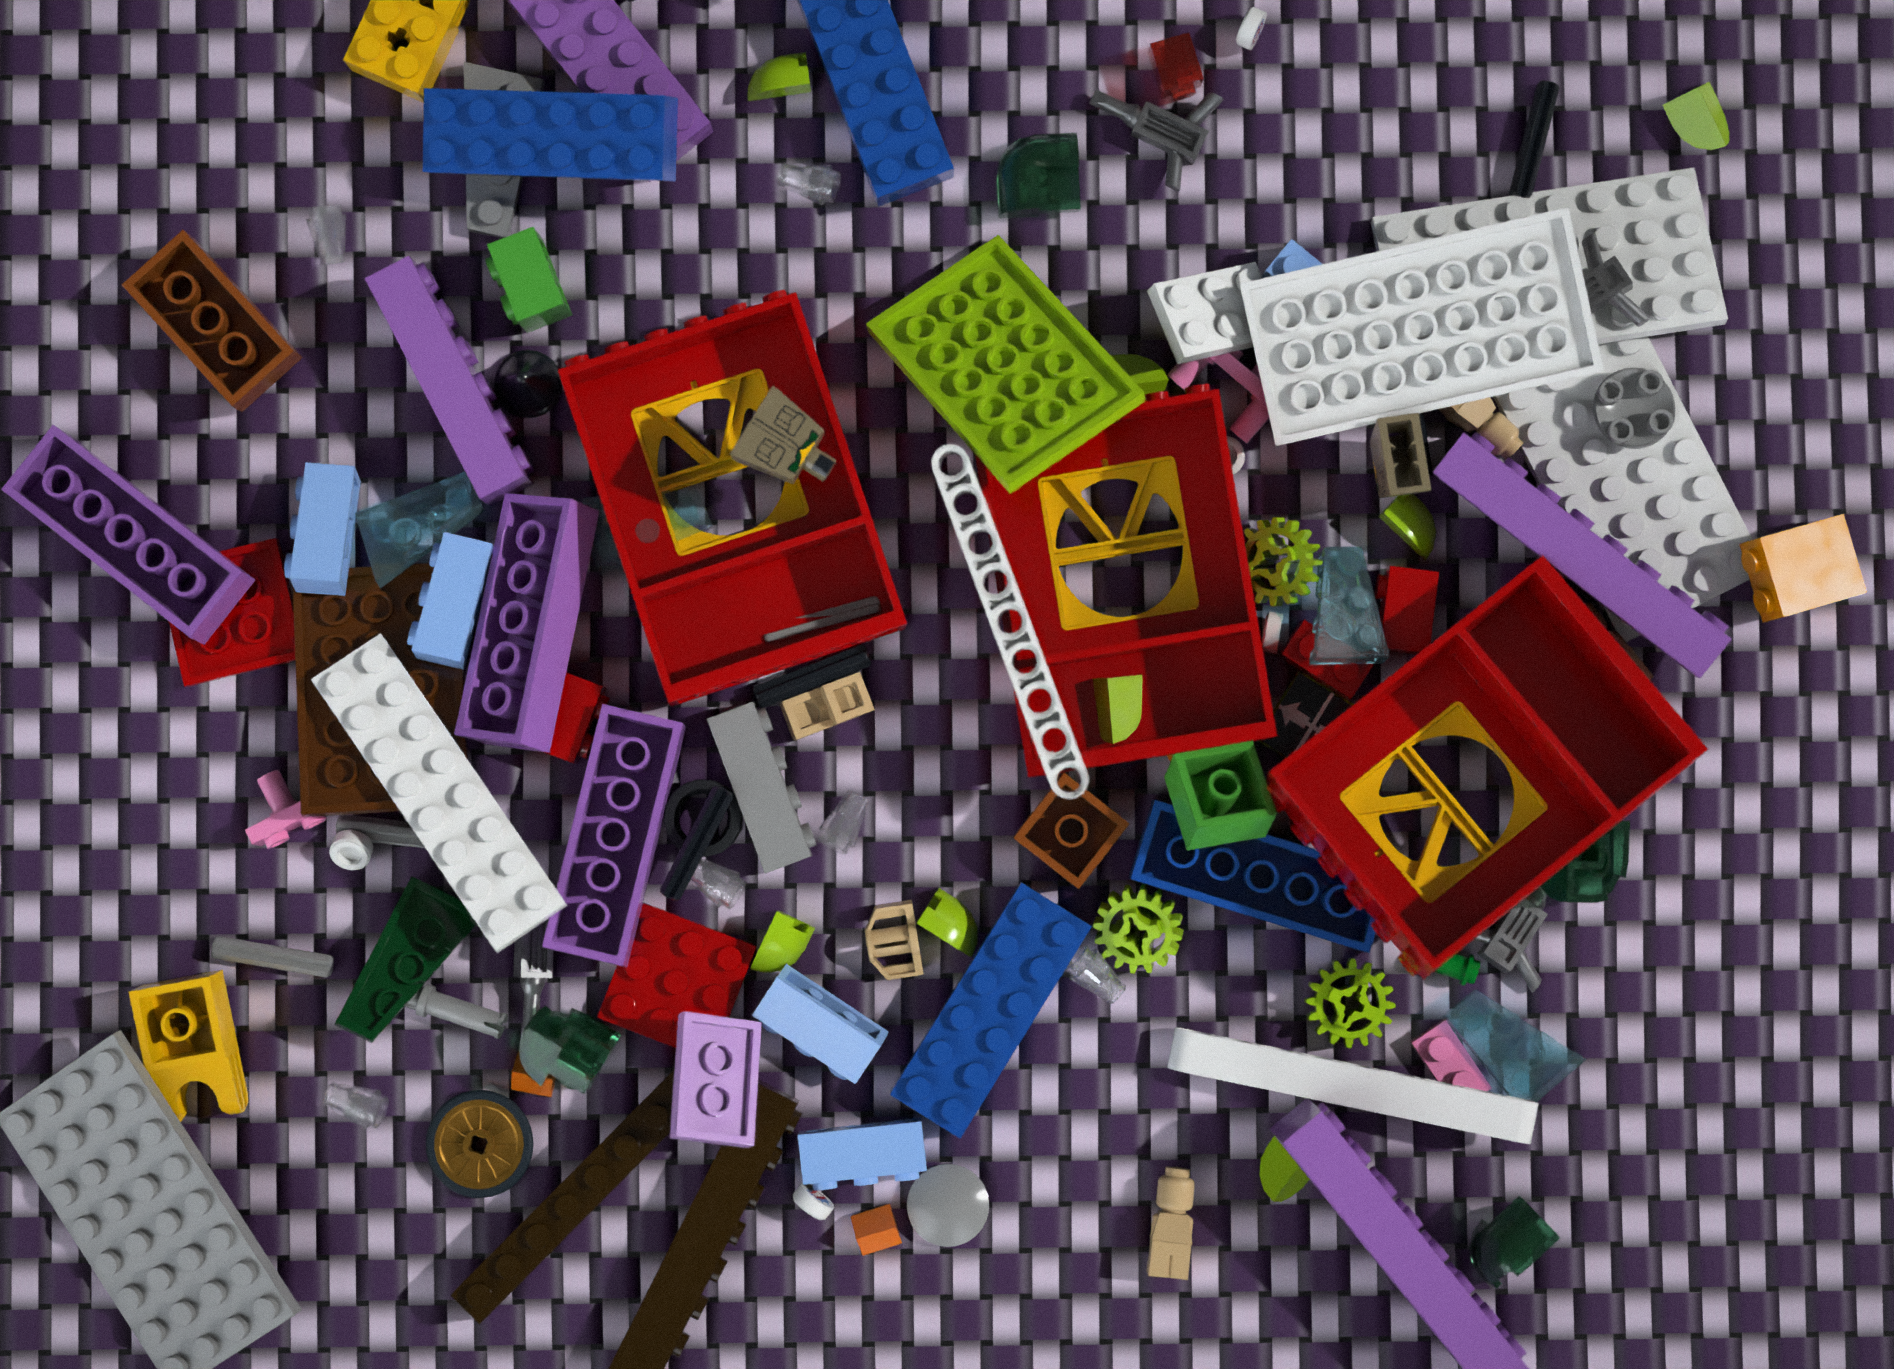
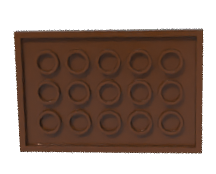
M429 563L349 568L345 596L297 593L293 587L300 804L303 817L400 811L311 680L380 633L468 760L467 739L454 735L465 686L464 670L416 659L412 652V646L408 645V635L412 622H419L423 606L418 604L424 581L430 583L434 567H430Z

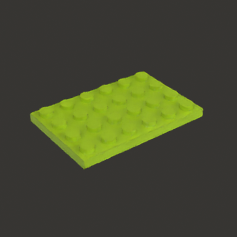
M999 235L866 323L868 333L1010 494L1146 401L1144 391Z

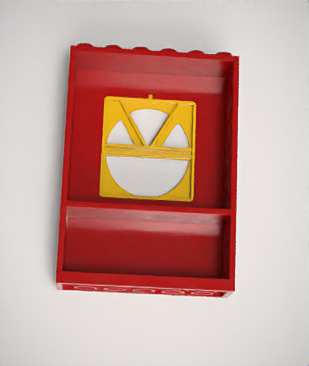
M786 290L775 291L762 297L764 303L752 307H747L746 303L735 304L723 310L724 316L709 321L706 315L695 317L683 323L684 329L669 333L667 328L655 330L644 335V342L629 346L628 341L619 342L606 347L604 355L589 359L588 354L579 355L564 362L566 367L558 369L667 701L671 707L904 630L907 626V621L796 292L787 295ZM772 386L781 391L824 430V436L817 448L837 460L825 481L823 482L803 469L794 484L784 482L782 494L774 510L763 522L750 530L735 535H715L701 531L683 520L674 511L664 495L748 467L731 459L730 453L741 436L746 410L751 408L756 412ZM726 399L730 401L719 458L676 422L675 417L684 409L705 400ZM664 436L670 437L696 460L699 465L660 477L658 475V452L662 438ZM873 596L878 598L882 610L874 614L770 642H765L763 635L829 616L797 617Z
M1209 384L1186 387L1185 395L1169 397L1168 391L1145 394V402L1011 494L975 454L979 483L1086 769L1277 737L1219 389L1210 390ZM1110 479H1126L1138 483L1118 539L1082 497L1081 492L1087 487ZM1153 494H1158L1174 513L1179 527L1174 530L1137 536ZM1070 508L1096 538L1097 543L1062 549L1056 548L1059 523L1066 509ZM988 534L991 549L993 541L991 535ZM1183 545L1182 564L1172 589L1156 606L1138 615L1113 617L1090 609L1070 591L1059 569V566ZM996 571L994 574L999 594L1007 586V577L1004 573ZM1011 610L1003 613L1004 633L1012 634L1020 629L1022 617L1017 611ZM1022 650L1014 658V667L1020 673H1029L1036 667L1037 658L1031 650ZM1142 675V712L1137 729L1126 740L1115 744L1104 741L1100 737L1093 678ZM1014 689L1028 778L1045 776L1044 767ZM1037 689L1031 693L1028 702L1031 710L1036 713H1043L1051 706L1052 699L1047 690ZM1058 728L1048 730L1043 738L1045 748L1052 753L1063 750L1067 741L1065 733ZM1071 767L1065 768L1060 773L1076 771V769Z
M1542 555L1269 771L1266 783L1276 812L1281 813L1284 810L1294 822L1290 827L1296 837L1305 846L1309 843L1314 846L1321 855L1317 860L1324 871L1331 878L1337 875L1346 885L1347 889L1344 891V894L1351 904L1359 911L1365 908L1374 919L1371 926L1375 933L1386 944L1392 941L1402 953L1398 956V959L1403 967L1413 977L1419 974L1424 980L1691 766L1708 748ZM1438 736H1461L1482 743L1501 759L1512 781L1514 800L1509 823L1494 845L1411 746ZM1396 759H1400L1426 789V791L1388 797H1381L1379 795L1382 780ZM1439 806L1418 861H1413L1400 853L1390 843L1381 827L1379 816L1382 814ZM1452 821L1476 849L1478 857L1462 864L1441 867L1436 862Z

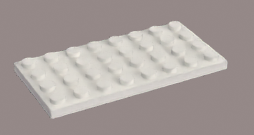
M1694 167L1533 192L1530 198L1512 195L1372 217L1371 226L1376 251L1378 252L1569 207L1583 275L1589 272L1581 242L1589 235L1595 233L1603 262L1616 256L1633 282L1632 290L1625 293V295L1651 317L1647 323L1637 327L1612 304H1607L1592 314L1598 344L1725 325L1728 320Z
M1569 207L1239 284L1275 446L1375 424L1377 418L1423 413L1604 371Z
M1649 337L1598 344L1604 369L1602 372L1493 396L1500 412L1519 430L1518 438L1523 442L1519 449L1538 485L1543 483L1558 494L1561 499L1557 505L1566 512L1570 513L1572 509H1577L1595 524L1590 530L1600 538L1609 534L1628 548L1624 556L1631 562L1636 564L1638 560H1643L1658 571L1661 577L1657 582L1666 589H1669L1672 585L1677 586L1693 598L1695 602L1691 606L1692 609L1750 580L1748 573L1742 566V552L1739 544L1753 539ZM1624 368L1655 370L1662 375L1663 380L1673 394L1675 401L1673 426L1660 441L1649 447L1630 449L1618 446L1601 433L1593 415L1595 393L1604 379L1618 370ZM1598 602L1612 631H1617L1626 642L1640 635Z

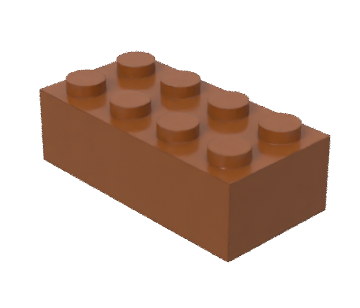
M184 230L180 231L122 284L127 292L228 403L241 412L247 409L303 358L196 239Z

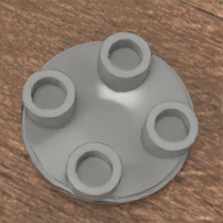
M1624 368L1610 374L1598 387L1593 400V415L1599 430L1608 440L1624 448L1640 449L1657 443L1672 428L1675 417V401L1670 388L1659 372L1642 368Z
M941 1164L929 1167L927 1171L919 1175V1179L914 1181L908 1194L907 1213L911 1225L923 1239L934 1245L943 1247L962 1245L973 1239L981 1231L987 1220L989 1198L985 1185L976 1174L959 1165Z

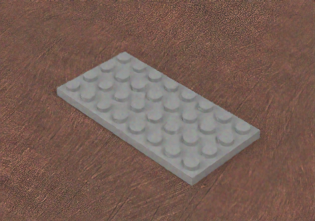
M121 1030L110 1035L0 1112V1126L157 1369H212L302 1310Z

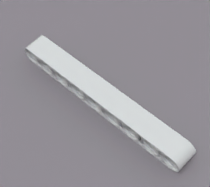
M953 444L944 445L934 453L931 462L932 469L1048 781L1054 793L1061 798H1077L1084 794L1088 788V772L972 461L961 447ZM948 455H959L963 459L962 470L954 476L943 474L941 470L943 459ZM966 493L975 495L978 500L977 509L970 515L959 514L955 506L959 496ZM977 533H988L992 537V548L985 554H974L970 548L972 537ZM996 571L1004 573L1007 577L1005 590L999 594L988 593L985 589L986 577ZM1007 611H1017L1022 617L1020 629L1012 634L1002 632L999 625L1000 617ZM1022 650L1033 651L1037 658L1036 667L1029 673H1020L1014 667V658ZM1037 689H1045L1051 695V706L1043 713H1036L1029 706V696ZM1053 728L1062 730L1067 740L1063 750L1056 753L1048 751L1043 743L1044 735ZM1071 767L1080 773L1081 785L1074 792H1065L1058 784V776L1062 770Z
M1175 1027L1167 1066L1168 1069L1525 1144H1531L1539 1104L1535 1101L1178 1027Z

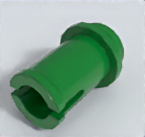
M1456 954L1434 972L1460 980V985L1465 986L1466 983L1473 985L1476 981L1481 961L1475 960L1473 954H1469L1468 957Z

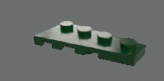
M411 876L343 1006L335 1026L373 1043L477 925L462 901Z

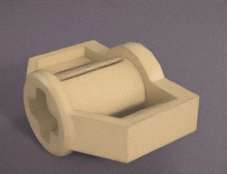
M912 900L875 905L868 924L864 929L869 961L886 980L924 975ZM906 915V925L871 930L875 920ZM905 953H912L913 957L912 962L883 966L876 959Z

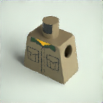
M774 386L769 390L730 453L731 459L790 484L795 483L803 469L824 482L837 461L817 448L824 436V430Z
M1419 413L1377 418L1370 440V448L1379 498L1431 491ZM1391 433H1400L1399 435L1389 437L1388 435Z

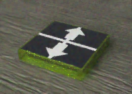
M1297 670L1273 709L1277 737L1258 740L1257 742L1286 759L1354 704L1300 670Z

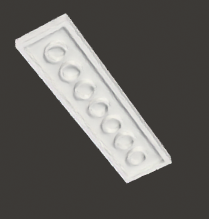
M381 633L311 679L497 953L567 906Z

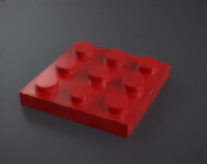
M278 538L219 551L253 577L255 581L205 645L191 639L169 622L184 687H191L295 661L293 596L289 580L285 577V563Z
M643 902L628 967L617 965L597 1018L676 1048L678 1014L686 1011L730 1018L757 945Z

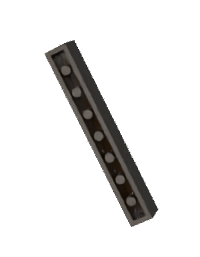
M675 1069L450 1295L479 1325L670 1133Z
M758 1079L754 1146L744 1148L721 1145L608 1369H664L671 1354L678 1358L680 1357L690 1337L689 1334L683 1331L690 1317L698 1321L709 1299L702 1295L708 1281L711 1280L717 1284L728 1262L721 1258L727 1243L736 1246L746 1226V1223L740 1221V1218L746 1206L752 1209L755 1208L765 1188L758 1183L764 1170L767 1169L773 1172L784 1151L777 1147L779 1140L784 1132L792 1135L802 1115V1112L796 1110L799 1099Z

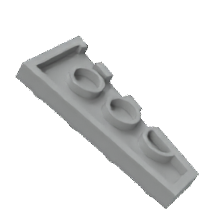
M464 62V89L543 92L545 85L543 79ZM466 175L468 231L501 239L510 236L523 177Z

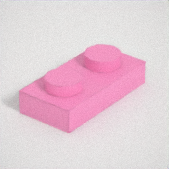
M1442 1019L1410 1041L1436 1081L1484 1091L1492 1089L1445 1019Z

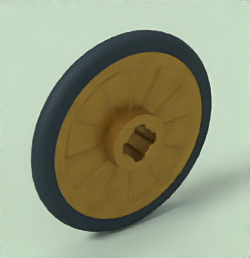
M488 1090L463 1092L445 1102L433 1116L426 1135L427 1158L436 1177L450 1190L472 1198L496 1196L513 1187L529 1167L533 1154L532 1129L524 1112L506 1096ZM475 1135L487 1139L488 1143L484 1153L472 1148L471 1145Z

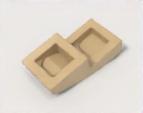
M860 672L779 703L793 741L875 710Z

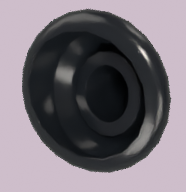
M519 350L510 354L501 362L495 373L494 389L498 401L508 412L522 418H535L548 413L558 403L562 394L563 385L558 373V366L546 354L539 351Z

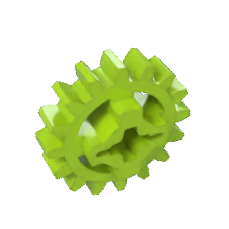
M1273 517L1271 523L1269 520H1258V530L1254 528H1246L1244 530L1246 537L1249 539L1245 542L1253 593L1257 592L1255 602L1267 603L1269 600L1270 606L1274 607L1282 606L1284 601L1286 604L1298 603L1297 594L1306 596L1311 593L1306 585L1307 582L1319 581L1320 578L1312 571L1313 567L1323 565L1322 560L1313 558V553L1320 548V545L1308 543L1307 540L1310 538L1312 531L1310 529L1298 531L1299 521L1288 520L1285 523L1284 517ZM1279 535L1287 537L1293 542L1294 546L1287 545L1284 538H1280ZM1279 556H1287L1276 564V568H1268L1279 559ZM1260 578L1268 579L1270 585L1275 586L1276 589L1267 586Z
M1127 884L1124 886L1122 896L1113 890L1108 897L1109 904L1101 902L1097 911L1100 916L1096 917L1093 923V928L1100 930L1096 934L1094 942L1095 944L1106 945L1102 952L1103 958L1110 957L1111 955L1116 957L1115 968L1118 969L1125 962L1129 964L1130 973L1135 974L1138 965H1143L1147 973H1152L1155 961L1162 967H1165L1169 959L1168 954L1174 956L1177 954L1179 944L1176 941H1181L1184 930L1177 926L1181 924L1183 917L1180 913L1171 914L1175 905L1173 899L1165 903L1160 900L1163 890L1158 889L1153 895L1147 894V885L1142 884L1139 892L1134 893L1131 886ZM1123 909V919H1119L1116 921V924H1112L1115 914ZM1139 930H1145L1144 936ZM1165 933L1164 940L1154 948V939L1160 938L1161 934Z
M1348 958L1346 967L1342 968L1338 960H1333L1332 972L1328 973L1322 968L1317 970L1322 978L1319 984L1310 981L1308 983V986L1315 991L1314 997L1304 998L1305 1003L1314 1006V1011L1306 1015L1307 1019L1310 1021L1319 1020L1320 1023L1316 1027L1315 1032L1321 1035L1329 1031L1328 1042L1333 1045L1342 1037L1346 1048L1352 1047L1355 1038L1358 1039L1361 1045L1367 1046L1368 1034L1372 1033L1379 1038L1383 1036L1378 1028L1381 1022L1384 1024L1392 1023V1020L1385 1015L1386 1009L1396 1008V1003L1386 1000L1385 995L1394 991L1393 987L1390 985L1381 986L1380 982L1385 977V974L1379 971L1371 975V963L1365 961L1361 968L1357 969L1356 960ZM1353 975L1347 985L1338 988L1330 986L1333 981L1340 977ZM1368 983L1372 986L1375 992L1377 1000L1376 1007L1370 1005L1366 994V991L1369 987ZM1353 992H1355L1354 1000L1359 1002V1007L1357 1010L1349 1009L1345 1014V1006L1340 1003L1343 996L1351 997ZM1323 998L1330 1001L1334 1011L1331 1023L1324 1013ZM1362 1018L1370 1020L1359 1029L1347 1030L1353 1021Z

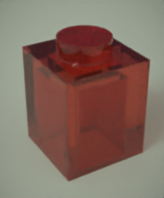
M1190 32L1151 43L1148 49V56L1161 98L1164 99L1172 96L1173 101H1179L1194 96L1197 93L1196 89L1201 87L1204 78Z

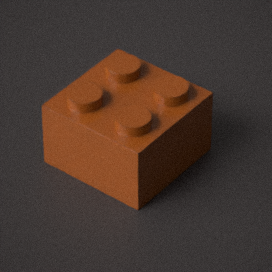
M1062 773L1058 778V784L1065 792H1074L1080 786L1066 773ZM1050 788L1012 838L1079 889L1130 823L1087 790L1077 798L1066 799L1055 794L1053 789Z

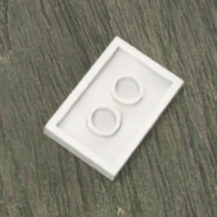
M1256 262L1154 283L1147 290L1177 364L1253 347L1239 284L1262 279Z

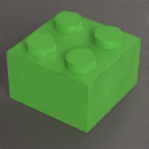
M534 226L487 244L491 256L485 258V262L493 281L497 282L499 288L504 287L506 294L500 296V300L508 319H511L514 326L520 324L529 333L573 316L545 243Z
M1253 741L1173 755L1164 779L1187 850L1266 837L1277 813L1271 795L1267 790V783Z

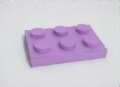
M686 1011L678 1014L670 1129L671 1139L744 1148L754 1146L762 1022Z

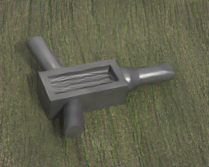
M1097 89L1089 104L1120 118L1128 127L1133 129L1132 136L1167 152L1165 184L1175 191H1180L1183 160L1194 164L1209 130L1199 125L1224 99L1215 93L1209 92L1185 119L1147 101L1144 107L1138 104H1127Z
M1593 233L1586 237L1581 243L1589 272L1584 274L1583 277L1591 314L1610 303L1637 327L1647 323L1651 317L1625 295V293L1632 290L1633 282L1616 256L1603 262L1596 234Z
M1565 867L1500 918L1494 929L1488 928L1474 939L1484 943L1477 955L1503 973L1511 972L1513 967L1516 966L1532 993L1539 987L1542 979L1524 950L1548 915L1543 911L1547 895Z
M549 918L515 941L513 977L520 978V984L524 992L523 1029H539L540 994L545 985V978L553 977L554 950L542 947Z

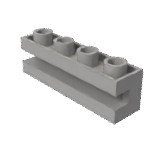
M750 702L708 718L709 727L764 873L766 874L813 856L810 848L817 844L809 823L801 825L795 809L801 808L802 804L794 784L789 786L785 784L781 771L788 767L780 746L772 748L767 732L772 731L773 727L765 707L757 709L755 702Z

